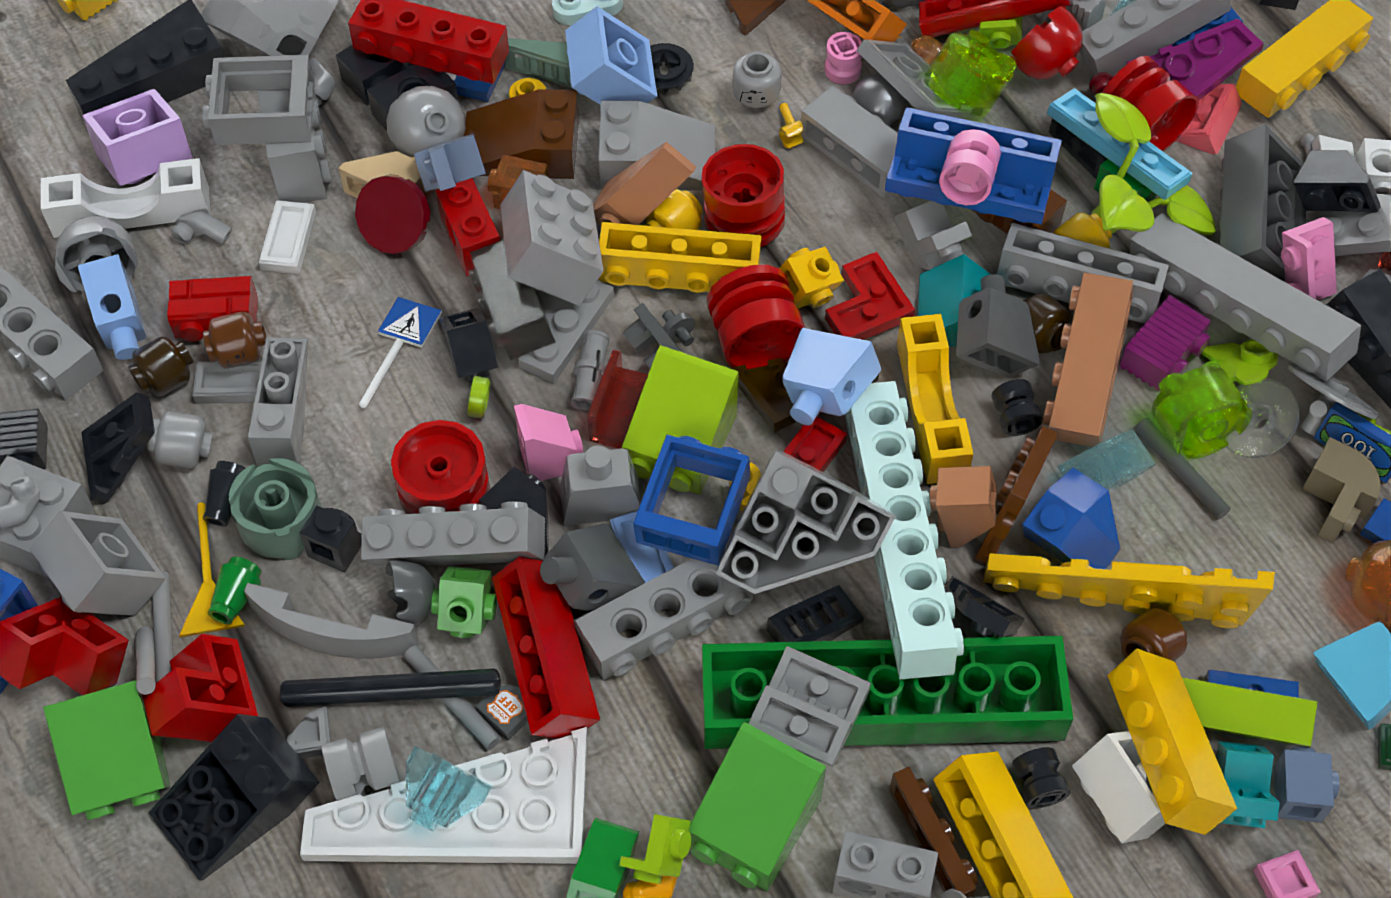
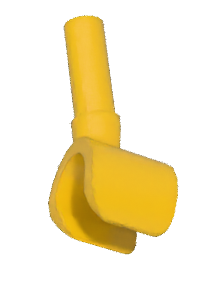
M787 103L780 104L779 109L785 121V126L779 128V137L784 147L790 149L804 142V138L801 135L803 124L800 120L795 121Z

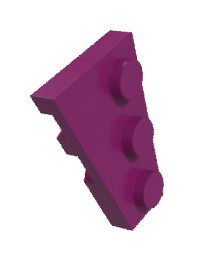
M1235 19L1196 34L1194 39L1173 47L1171 44L1160 48L1158 53L1149 57L1170 74V81H1179L1200 100L1261 52L1264 43L1239 19Z

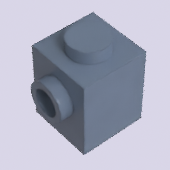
M1304 746L1293 747L1289 750L1285 749L1273 766L1274 796L1280 802L1278 818L1322 823L1334 807V799L1337 798L1339 792V774L1337 771H1332L1331 754L1317 753L1313 748Z

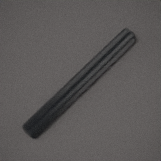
M492 668L285 680L280 686V700L286 707L489 696L500 693L501 678L498 670Z

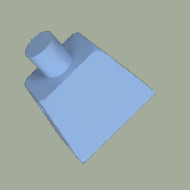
M119 255L78 265L95 326L106 348L113 349L115 357L119 360L131 359L132 353L139 348L137 341L144 340L146 332L134 288Z
M802 328L783 374L784 386L791 402L794 404L790 410L792 418L803 425H811L819 412L837 416L846 414L881 371L872 342Z

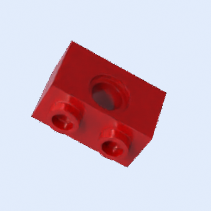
M473 178L458 182L452 188L442 191L440 189L435 190L440 219L466 277L503 265L500 236Z

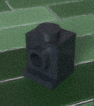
M317 505L299 532L309 558L344 573L362 545V533L357 531L354 519L339 509L323 508Z

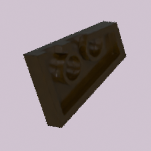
M782 358L767 360V366L747 369L746 365L731 367V369L738 371L739 388L773 433L797 422L790 415V410L794 404L791 402L783 383V374L788 362H783ZM879 374L871 383H875L878 381Z

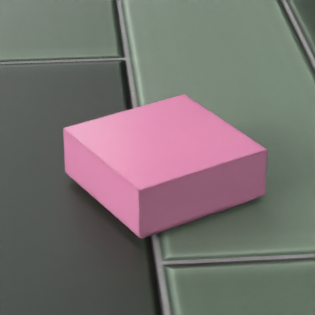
M1299 850L1260 863L1253 869L1267 898H1317L1321 893Z

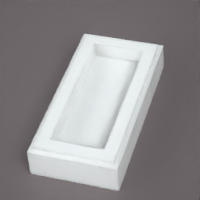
M276 200L258 262L261 271L300 274L316 215L314 204Z

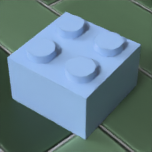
M598 6L565 30L570 82L572 88L577 93L585 95L600 105L601 101H642L649 103L657 97L649 39Z

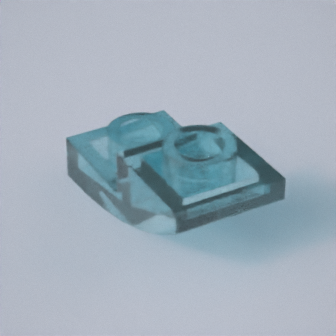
M1132 429L1082 452L1059 465L1058 469L1064 476L1074 467L1104 488L1109 489L1116 484L1119 487L1156 465Z

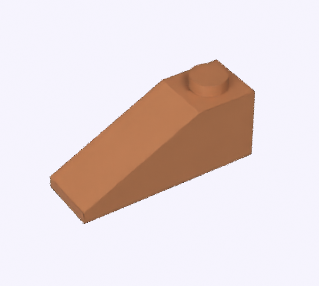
M668 142L663 143L606 182L593 204L596 223H598L600 229L602 222L639 225L695 171L696 166Z

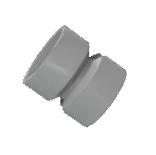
M384 726L360 733L357 742L352 743L349 739L343 738L321 745L336 801L358 794L362 795L364 787L368 785L374 790H378L400 782Z

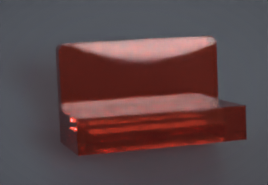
M613 349L587 415L589 441L618 449L622 448L648 374L622 368V351Z

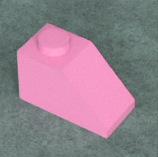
M525 404L514 406L519 446L527 474L536 476L540 481L562 476L566 457L570 454L584 453L578 429L570 431L566 415Z

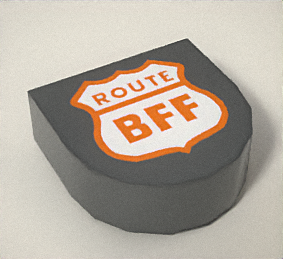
M502 685L499 694L486 696L476 705L477 712L507 740L514 736L528 721L520 688L515 685Z

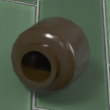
M1037 294L1023 300L1030 309L1038 353H1050L1061 350V337L1065 323L1072 324L1073 322L1071 312L1048 294Z
M161 336L132 353L133 364L129 365L128 369L144 394L151 392L156 397H163L190 380L188 365L194 362L189 351L181 341L174 345L169 338Z

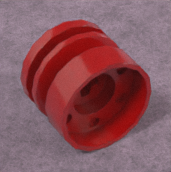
M1141 56L1129 62L1115 74L1102 91V93L1115 95L1128 101L1143 114L1151 131L1149 142L1161 151H1165L1186 130L1194 118L1199 104L1198 97L1179 81H1170V74L1162 67H1159L1149 56Z
M735 144L722 148L710 156L702 168L701 178L704 220L707 230L761 235V247L769 244L779 236L785 226L784 168L779 158L768 149L753 144Z
M750 265L736 269L721 277L710 288L706 297L713 325L718 330V338L725 360L731 367L746 365L747 369L767 366V360L782 358L783 362L788 361L802 328H806L799 309L794 305V295L790 290L787 276L780 268L771 265Z

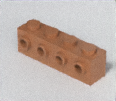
M1083 273L1081 286L1074 285L1072 288L1069 310H1075L1072 324L1065 323L1063 328L1061 348H1066L1064 362L1057 361L1055 364L1052 386L1058 387L1055 401H1047L1043 419L1044 425H1049V429L1059 433L1056 438L1057 441L1100 448L1133 299V280Z

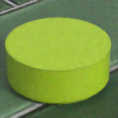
M474 376L467 416L480 419L485 417L491 387L489 378Z

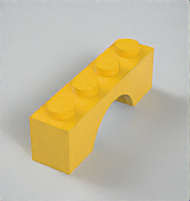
M941 314L901 318L896 345L926 484L937 483L938 468L971 467L974 455L966 419L958 416L953 401L949 375V345Z

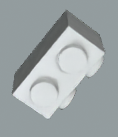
M1129 731L1107 734L1072 765L1081 779L1082 788L1093 798L1105 817L1107 827L1119 838L1121 843L1147 839L1165 824Z

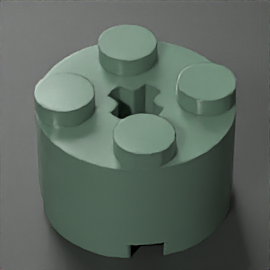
M274 458L269 459L270 463L258 467L253 464L245 468L235 478L229 491L231 514L243 542L255 553L270 558L293 560L299 557L305 549L299 532L313 513L317 505L322 507L315 484L308 471L292 460Z

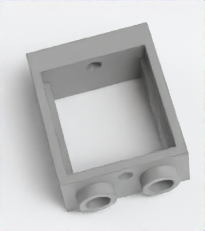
M309 55L213 58L212 74L206 75L205 81L209 105L203 106L202 115L205 129H211L215 145L311 142L315 79ZM290 89L289 112L228 114L230 91Z

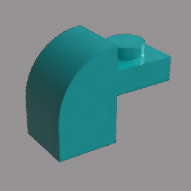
M1218 741L1216 759L1237 806V810L1221 823L1265 828L1266 820L1278 821L1280 802L1270 793L1274 755L1264 746Z

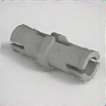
M589 330L587 334H584L581 357L574 367V375L577 378L571 406L581 412H592L597 408L600 383L606 378L607 367L604 365L610 339L606 333L599 330Z

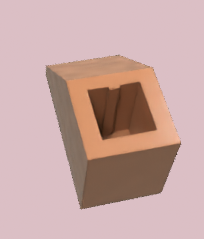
M991 466L938 468L937 485H931L930 505L932 511H938V528L940 532L946 533L950 547L960 548L995 526L997 486Z

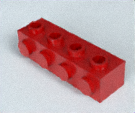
M360 0L348 22L353 49L367 54H376L395 59L402 63H411L431 68L438 72L443 71L463 76L474 81L479 80L494 84L509 53L506 25L405 0Z
M519 556L493 576L492 581L531 735L559 739L572 735L571 731L583 727L590 728L600 721V716L570 605H568L556 584H547L543 581L540 574V567L543 561Z

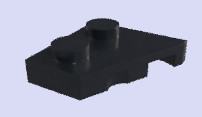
M138 392L134 393L81 432L91 501L105 504L110 500L154 435L155 428L149 396Z
M951 576L945 587V593L952 592L954 604L965 616L973 620L970 627L986 637H1005L1016 634L1025 619L954 576Z

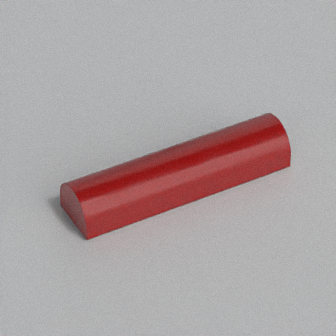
M926 0L919 2V26L923 38L928 39L979 27L980 22L1011 20L1055 10L1062 5L1068 7L1071 6V1Z

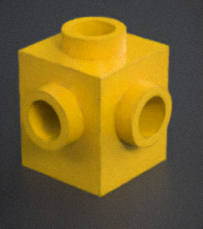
M826 246L812 251L809 248H802L791 254L780 267L787 276L790 290L794 295V305L797 308L812 304L813 308H817L828 303L834 298L833 292L844 281L838 264L832 259Z

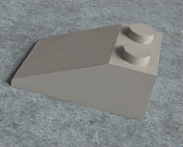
M601 101L599 135L600 190L603 189L608 180L665 142H668L696 166L695 171L677 189L702 190V168L708 158L715 153V125L642 101Z

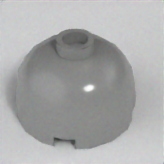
M417 86L402 93L391 104L386 119L387 134L391 142H394L396 148L401 151L400 153L409 157H414L415 152L463 137L466 130L465 114L458 100L448 91L435 86Z
M89 216L71 223L60 234L56 243L54 263L59 280L70 291L77 293V289L85 292L78 265L118 254L130 281H132V274L135 268L137 269L138 258L130 234L120 224L105 217Z

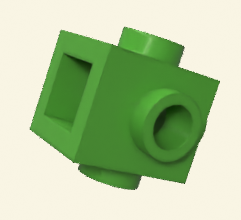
M448 566L440 578L439 588H435L432 595L431 612L438 615L437 630L450 631V634L455 637L469 638L476 634H481L488 620L495 619L497 596L496 594H490L491 570Z

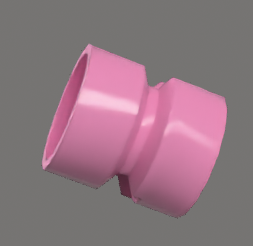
M973 129L965 130L953 138L939 180L941 191L948 199L957 204L976 205L988 197L1001 155L999 144L993 136L984 131Z

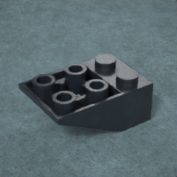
M237 714L148 813L199 880H204L290 816L320 782L268 718Z

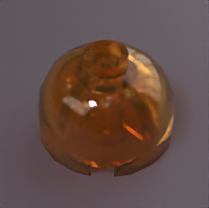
M1384 540L1369 546L1361 558L1352 557L1346 570L1345 580L1352 582L1351 598L1356 609L1369 620L1375 623L1382 622L1384 626L1391 628V540Z

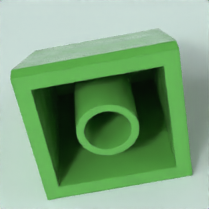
M136 680L43 707L72 815L85 812L87 820L114 813L113 803L131 798L134 807L161 799L159 789L170 786L160 736L151 735L143 697L137 691Z
M743 722L690 824V852L695 858L707 865L714 866L717 863L730 870L731 876L743 886L750 889H755L758 886L768 892L821 802L826 766L752 725Z

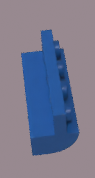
M906 107L898 130L895 155L886 178L885 191L897 193L904 197L934 201L941 205L971 209L982 214H994L1016 219L1020 222L1042 225L1062 140ZM975 129L984 131L994 137L1001 150L991 192L984 201L976 205L957 204L945 196L939 184L950 143L957 134L965 130Z

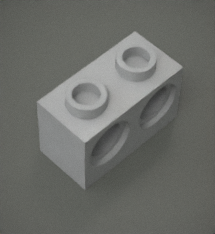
M845 831L832 894L849 898H930L938 852Z

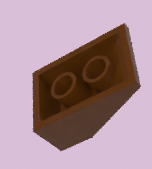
M538 89L467 111L464 136L474 134L486 173L480 176L519 177L521 172L525 170L536 176L544 175L553 179H574L579 129L578 96L576 90Z

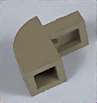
M1329 437L1311 471L1303 490L1334 504L1317 535L1324 540L1334 543L1341 529L1348 533L1351 531L1358 516L1363 519L1367 518L1379 497L1381 485L1375 466L1365 455Z

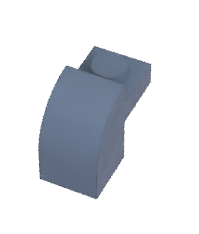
M474 134L443 142L414 153L425 192L440 188V191L455 187L457 182L486 174Z

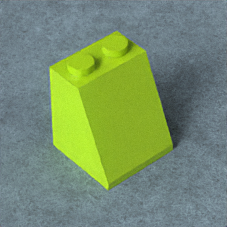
M662 345L659 346L622 445L623 449L628 450L639 478L647 479L651 477L666 435L675 437L690 436L699 440L702 444L716 448L723 447L737 417L738 371ZM675 467L669 486L679 492L690 491L701 495L709 475Z

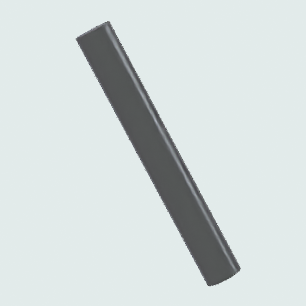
M1144 418L1136 425L1135 429L1217 519H1221L1230 511L1231 508L1149 418Z

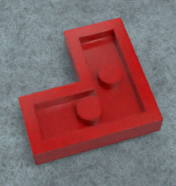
M877 251L842 265L841 275L855 297L825 310V320L834 334L861 340L900 325L901 318L915 317L916 311Z

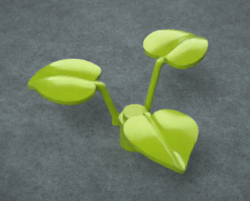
M1097 93L1094 96L1096 98L1095 109L1100 124L1116 140L1129 143V152L1117 175H1107L1101 181L1099 190L1100 204L1091 212V214L1095 213L1102 218L1103 230H1110L1112 234L1120 229L1135 232L1148 231L1153 227L1155 220L1152 208L1158 205L1167 206L1169 217L1175 223L1182 224L1198 234L1213 235L1217 231L1213 216L1203 198L1193 188L1186 185L1166 200L1159 196L1147 202L1143 197L1137 195V191L1132 190L1131 186L1123 179L1139 148L1138 143L1146 144L1150 141V127L1143 114L1128 101L1115 95Z

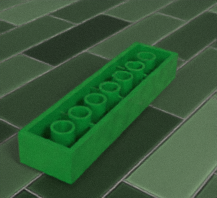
M1063 636L963 638L964 652L963 655L956 658L954 675L899 679L892 640L702 644L704 749L730 748L743 722L749 724L766 685L769 686L787 646L871 683L870 691L844 746L1065 741L1073 722V711Z

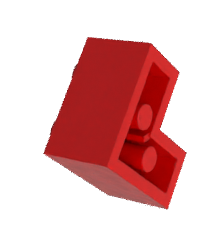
M61 596L0 621V676L18 689L54 675L82 696L97 692L117 683L129 639L90 613L73 612L64 604Z
M202 633L169 661L171 671L155 684V690L147 695L142 694L151 735L213 742L237 714L258 716L238 639Z

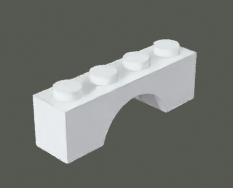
M199 158L160 163L156 174L150 180L128 188L102 186L88 180L81 173L41 178V211L53 238L59 237L63 230L71 223L89 216L105 217L120 224L124 229L173 223L180 216L196 211L210 214L209 186Z

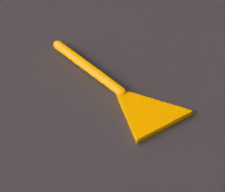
M203 502L197 504L203 583L179 634L180 638L245 626L238 615L234 618L232 624L219 623L208 615L216 585L211 575L207 522L203 520L206 505Z

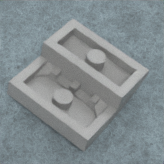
M787 646L769 686L766 685L749 724L799 752L833 767L872 685L868 681Z

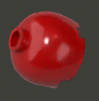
M1064 5L1059 6L1047 15L1052 20L1050 23L1046 21L1041 25L1037 24L1012 50V56L1008 57L1012 64L1027 77L1036 80H1048L1059 73L1064 78L1080 63L1076 56L1082 48L1083 33L1078 21Z

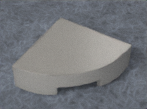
M326 706L309 712L287 738V742L301 759L323 755L321 745L332 742L329 712Z

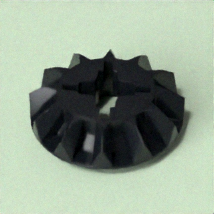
M658 43L650 46L656 89H662L665 94H667L670 88H676L681 91L685 82H691L694 70L691 55L684 48L675 44ZM662 62H665V66L668 68V73L665 75L661 74L660 71Z

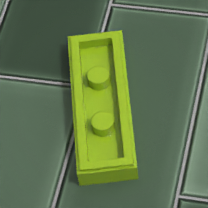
M1182 677L1204 729L1311 748L1318 701Z

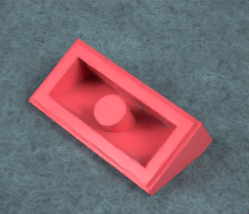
M1219 84L1200 99L1194 118L1176 141L1210 154H1218L1242 106V101L1235 84Z

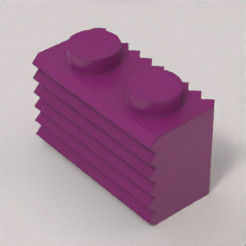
M1169 295L1162 305L1159 306L1158 310L1154 312L1153 316L1141 327L1140 331L1136 333L1135 337L1128 342L1120 363L1121 368L1127 369L1129 374H1134L1136 378H1141L1142 382H1147L1156 391H1161L1169 381L1176 384L1189 366L1186 360L1190 355L1193 354L1199 357L1207 347L1211 336L1207 335V331L1212 320Z

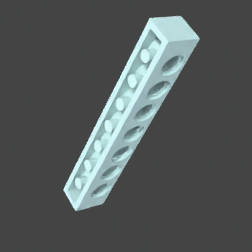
M896 381L871 383L844 415L861 494L896 515L874 559L899 679L954 675L956 658L963 655L964 652L963 636L961 629L954 628L952 619L955 618L954 598L952 592L945 593L943 585L946 584L947 580L946 564L943 557L937 558L935 551L938 549V531L936 524H929L928 521L931 511L930 497L928 491H921L920 484L923 482L921 460L913 458L915 435L913 428H906L905 424L908 421L907 401L905 397L899 398Z

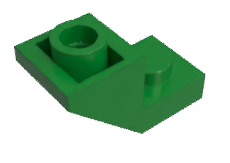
M595 818L572 874L566 898H617L620 886L630 872V868L619 866L621 856H634L640 831Z

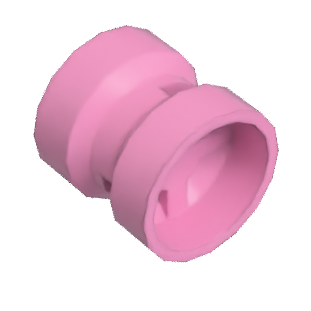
M838 32L828 39L824 71L830 81L846 85L857 81L860 77L862 56L856 50L862 43V40L858 35L851 32Z

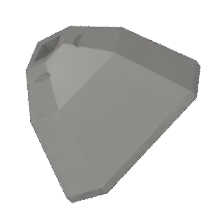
M209 0L201 15L207 25L230 38L234 37L266 56L309 55L339 0Z
M775 448L734 529L715 574L757 594L876 556L896 515L840 481Z

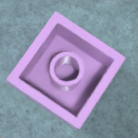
M155 89L82 115L97 157L120 186L141 182L146 176L156 173L160 163L193 158L180 118Z

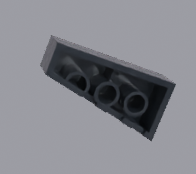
M187 0L66 79V83L76 108L83 119L82 115L152 89H155L168 103L206 87V75L212 74L213 58H224L219 42L194 2Z
M1378 269L1342 289L1326 305L1361 324L1357 354L1348 363L1391 409V283L1383 271Z

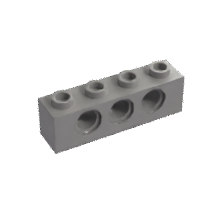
M0 266V345L3 344L8 349L6 351L8 356L20 369L23 370L28 367L34 372L32 374L33 378L45 392L49 393L54 390L66 401L104 371L94 348Z
M690 559L576 619L575 626L581 647L601 679L605 680L612 675L622 676L630 672L637 665L638 661L651 654L658 656L667 652L674 646L677 640L690 633L691 635H698L712 625L714 620L725 614L734 615L741 612L753 600L754 593L716 575L717 565ZM708 589L715 594L709 597H702L697 595L696 592ZM664 609H671L677 612L672 617H662L658 613ZM627 629L639 632L637 636L632 638H625L620 635L622 631Z

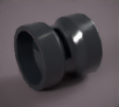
M1025 379L1010 380L999 385L992 392L991 397L996 410L1002 413L1000 417L1002 429L1009 436L1028 434L1036 430L1043 422L1038 405L1033 404L1035 394L1032 386Z
M1043 747L1033 749L1019 755L1012 762L1016 777L1024 781L1022 795L1028 808L1038 809L1052 806L1065 800L1071 793L1066 779L1060 776L1057 771L1060 761L1054 748Z

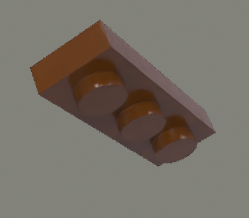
M910 767L893 773L889 792L919 847L938 852L934 874L943 891L954 889L963 893L967 898L974 897L977 889L975 885L978 884L975 871L966 858L960 859L952 845L955 843V838L951 827L944 818L938 819L930 804L933 803V799L927 784L922 778L916 779Z

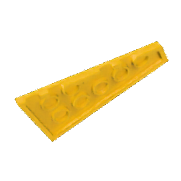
M989 554L985 565L983 582L993 584L994 589L1003 592H1017L1019 588L1036 591L1037 596L1045 599H1061L1062 596L1080 598V603L1088 606L1101 607L1105 606L1106 603L1122 605L1125 611L1135 614H1142L1148 609L1159 608L1170 612L1180 621H1192L1194 618L1211 620V624L1216 627L1232 629L1237 628L1238 625L1243 626L1270 594L1274 586L1275 572L1258 571L1257 579L1236 578L1233 575L1232 569L1214 568V571L1203 572L1198 576L1191 575L1192 571L1189 568L1177 565L1112 561L1111 570L1094 569L1092 566H1089V561L1084 559H1071V562L1061 563L1059 566H1051V562L1043 557Z

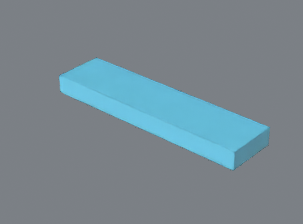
M1074 88L1050 103L1047 115L1114 164L1121 167L1129 152V143L1116 140L1104 130L1096 114L1095 102ZM1138 143L1139 148L1127 170L1128 174L1164 200L1190 182L1193 174L1191 171L1152 143Z

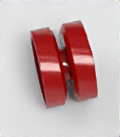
M439 419L421 423L407 431L394 447L391 458L392 472L400 505L406 514H419V508L426 506L445 508V512L460 511L461 505L479 504V499L490 490L482 442L471 429L458 422Z

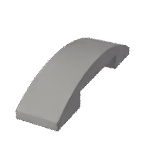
M247 583L244 590L252 610L265 624L294 643L318 652L340 657L374 659L404 655L410 647L414 645L419 646L415 626L411 623L372 614L367 628L362 629L298 613L295 611L289 593L249 583Z

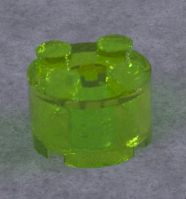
M970 30L967 35L962 33H952L949 35L925 72V77L931 76L928 85L949 105L960 109L964 104L973 108L970 113L971 115L986 116L1011 81L1017 64L1010 56L998 53L988 45L989 40L985 35L976 30Z
M1209 361L1201 367L1190 370L1182 375L1180 373H1172L1163 378L1159 383L1161 392L1157 395L1152 405V414L1175 451L1179 455L1181 452L1184 453L1189 459L1203 458L1222 450L1229 445L1226 438L1235 430L1240 436L1246 430L1252 418V410L1226 371L1217 361Z

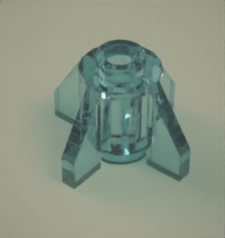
M414 746L406 761V806L413 810L410 819L431 831H435L438 824L447 828L450 824L484 803L492 788V785L470 775L435 753L430 754L417 746Z

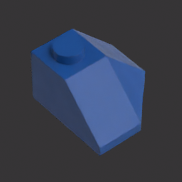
M1074 467L1045 492L1022 524L1025 538L1063 563L1071 562V559L1088 560L1089 566H1092L1094 569H1107L1120 551L1109 490Z

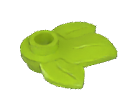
M1254 339L1247 340L1241 345L1223 343L1208 346L1202 352V355L1210 359L1214 364L1202 373V379L1218 385L1229 384L1236 380L1243 385L1258 383L1268 376L1269 370L1278 364V353L1269 351L1264 345Z

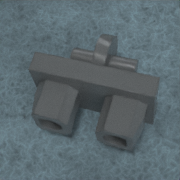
M641 303L634 309L639 319L623 332L638 353L642 352L656 340L662 346L680 351L675 343L681 341L684 346H689L693 343L694 338L690 333L695 326V321L689 313L675 315L672 310H667L662 316L666 322L662 327L645 304ZM657 350L644 359L650 369Z

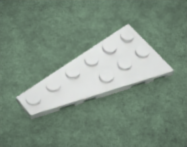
M587 727L571 731L572 735L548 741L546 738L533 742L531 747L505 755L499 752L432 772L431 777L411 783L405 780L391 784L390 789L364 797L358 794L307 809L304 815L300 856L303 861L577 864L583 849Z

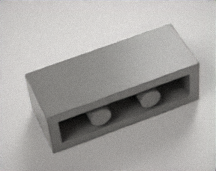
M832 85L801 110V122L803 124L801 135L884 198L890 193L885 191V184L895 155L898 133L887 126L880 117L872 115L857 104L850 95L842 93Z

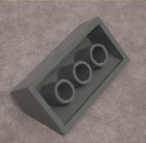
M1264 124L1225 141L1224 158L1222 159L1223 188L1220 191L1222 200V213L1219 220L1221 232L1220 246L1285 282L1284 264L1281 259V251L1283 249L1282 232L1306 224V211L1293 184L1304 163Z

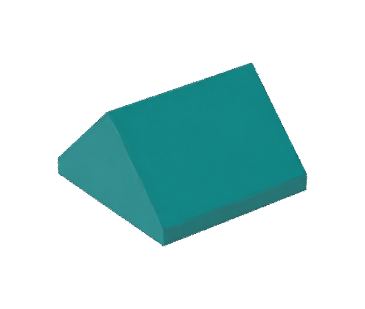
M965 254L921 273L919 277L918 316L941 314L949 347H957L960 302L962 299L981 291V278L991 275Z

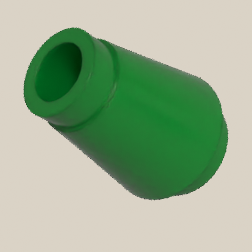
M231 557L228 563L222 564L208 615L219 623L232 624L234 618L248 602L244 592L247 583L261 585V569L255 563L242 557Z

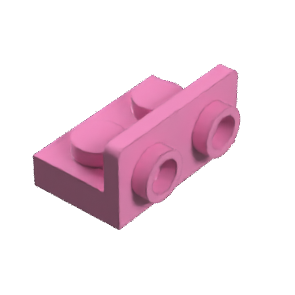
M1322 217L1282 232L1283 249L1281 251V259L1284 264L1285 283L1316 300L1336 294L1333 222Z

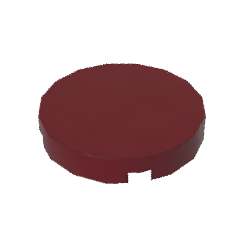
M389 174L371 179L361 188L356 200L355 218L359 231L368 244L380 252L396 254L413 249L424 240L427 231L425 232L427 222H430V209L426 196L416 183L410 179H404L400 175Z

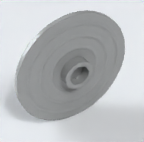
M1289 364L1288 369L1294 375L1321 392L1318 400L1310 405V412L1300 426L1307 433L1315 436L1331 407L1336 402L1372 419H1377L1379 416L1375 409L1349 392L1350 388L1333 377L1324 381L1312 373L1305 372L1297 364Z

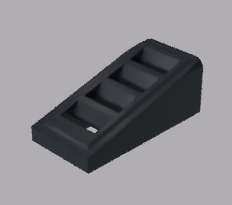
M838 585L769 617L767 631L775 642L831 641L862 623L864 617L841 586ZM837 601L848 616L840 619L830 604ZM822 609L832 623L826 625L817 611ZM809 617L817 630L811 631L804 619ZM796 625L803 636L797 638L790 627Z

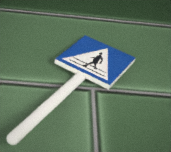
M397 297L378 330L379 335L395 339V342L359 403L361 408H366L403 343L422 348L439 319L442 310Z

